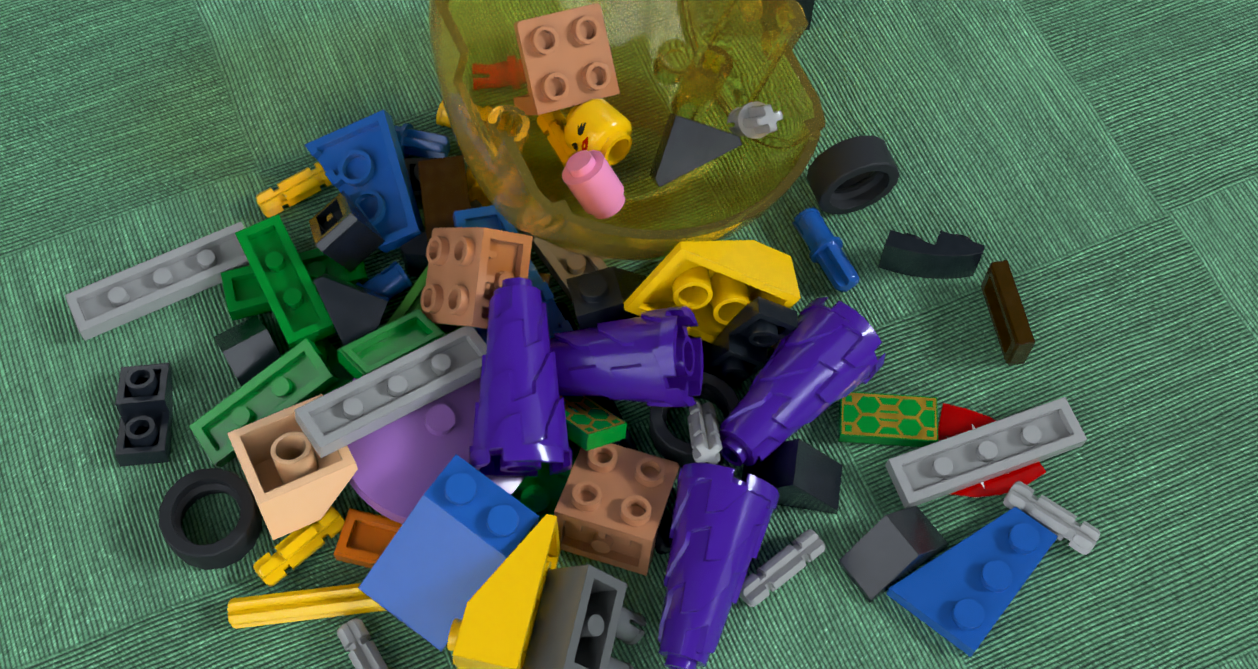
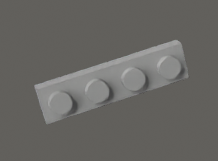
M242 222L233 224L66 294L65 298L81 336L85 341L222 283L221 272L249 266L250 264L235 235V232L245 229Z
M464 326L295 409V420L320 458H323L480 378L482 355L486 354V343L474 327Z
M1066 397L890 458L885 467L904 508L907 509L1081 447L1087 441V438Z

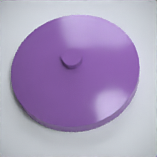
M481 377L347 445L358 467V470L349 482L357 494L370 507L385 517L403 524L421 497L455 454L469 463V446H472L475 403L479 402ZM486 476L510 495L524 479V477Z

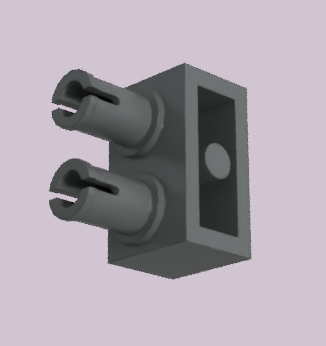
M589 564L548 570L523 669H634L630 663L622 662L611 656L615 638L627 645H634L641 640L645 633L644 630L631 625L634 622L640 626H646L647 622L643 614L622 606L627 583Z

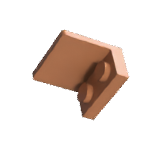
M589 4L514 23L528 94L513 98L517 116L541 115L579 105L590 99H600L620 94L600 4Z
M485 227L434 228L426 249L428 270L426 286L422 290L420 299L422 312L435 324L487 329L489 302L494 295V290L501 288L502 281L508 278L520 277L528 279L533 236Z
M612 443L588 451L581 447L554 511L558 521L561 550L647 576L653 559L657 531L678 475L679 464Z

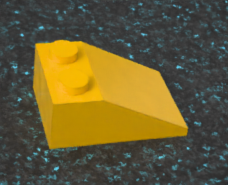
M755 240L680 241L624 302V310L641 316V312L686 306L692 310L699 325L687 327L688 335L696 338L701 337L702 340L713 343L725 326L758 296L787 308H791L801 296L792 257Z
M546 514L467 602L463 619L455 618L453 620L448 636L447 650L453 651V664L456 665L457 669H523L547 572L550 569L557 568L561 552L557 516Z

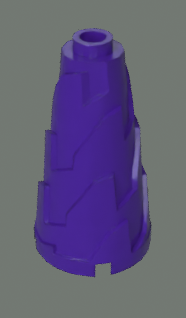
M520 277L508 278L502 281L501 288L494 290V295L489 302L486 354L482 355L479 402L475 403L472 446H469V464L485 476L535 477L538 476L541 463H549L550 475L563 473L572 468V449L569 448L564 397L560 398L555 351H551L546 303L542 302L540 289L532 286V280Z
M829 297L814 299L800 312L798 328L782 338L768 363L755 377L747 394L719 427L721 429L719 433L722 444L720 453L729 463L735 466H741L742 464L750 466L754 465L758 459L762 462L801 427L811 423L835 401L847 397L861 383L866 384L884 364L885 353L882 356L876 357L875 350L882 342L873 327L863 316L839 300L832 308L825 307V301Z
M686 306L669 307L641 312L640 317L597 323V327L554 333V338H550L551 351H555L559 396L608 397L610 400L647 402V406L691 407L697 402L690 396H700L704 364L701 337L690 338L687 327L699 326L694 313Z
M690 463L683 465V469H680L677 480L678 491L669 538H673L664 578V586L667 588L658 641L660 642L658 653L666 657L664 666L670 669L705 667L710 653L715 652L732 604H737L752 557L757 558L772 513L776 510L780 497L778 490L761 478L748 473L746 482L733 477L734 468L716 464Z

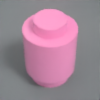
M583 150L575 153L568 159L562 173V178L584 211L597 219L609 218L620 211L625 203L624 186L603 154L597 150Z

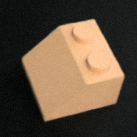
M322 394L227 433L273 540L321 520L358 470L348 446L320 458L295 420V409L323 396Z

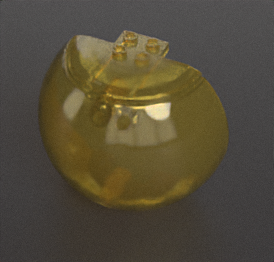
M429 0L430 41L437 81L452 131L472 175L488 200L506 221L519 230L528 232L555 247L585 256L608 260L643 261L665 258L680 241L700 242L726 239L758 219L786 193L802 174L813 156L821 136L820 132L825 127V117L820 99L792 51L809 24L805 18L802 6L796 0ZM598 3L601 6L620 94L601 99L607 101L630 121L632 127V146L629 153L619 163L611 166L624 186L625 203L620 211L609 218L597 219L584 211L563 181L562 173L565 167L547 140L549 134L544 135L538 126L537 117L539 115H526L523 110L514 104V97L528 94L526 77L514 30V23L517 21ZM759 101L764 104H771L773 111L781 110L783 120L776 122L777 131L768 133L766 136L758 139L740 136L742 145L661 187H658L653 182L650 171L670 113L732 133L729 128L735 126V124L727 123L730 112L737 107H742L749 102ZM574 106L560 109L565 118H567L569 111Z

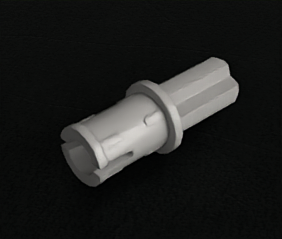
M755 101L733 109L728 115L727 123L735 124V126L729 128L733 134L739 137L745 136L751 139H758L766 136L768 133L777 131L776 122L783 120V114L781 110L773 111L771 104Z

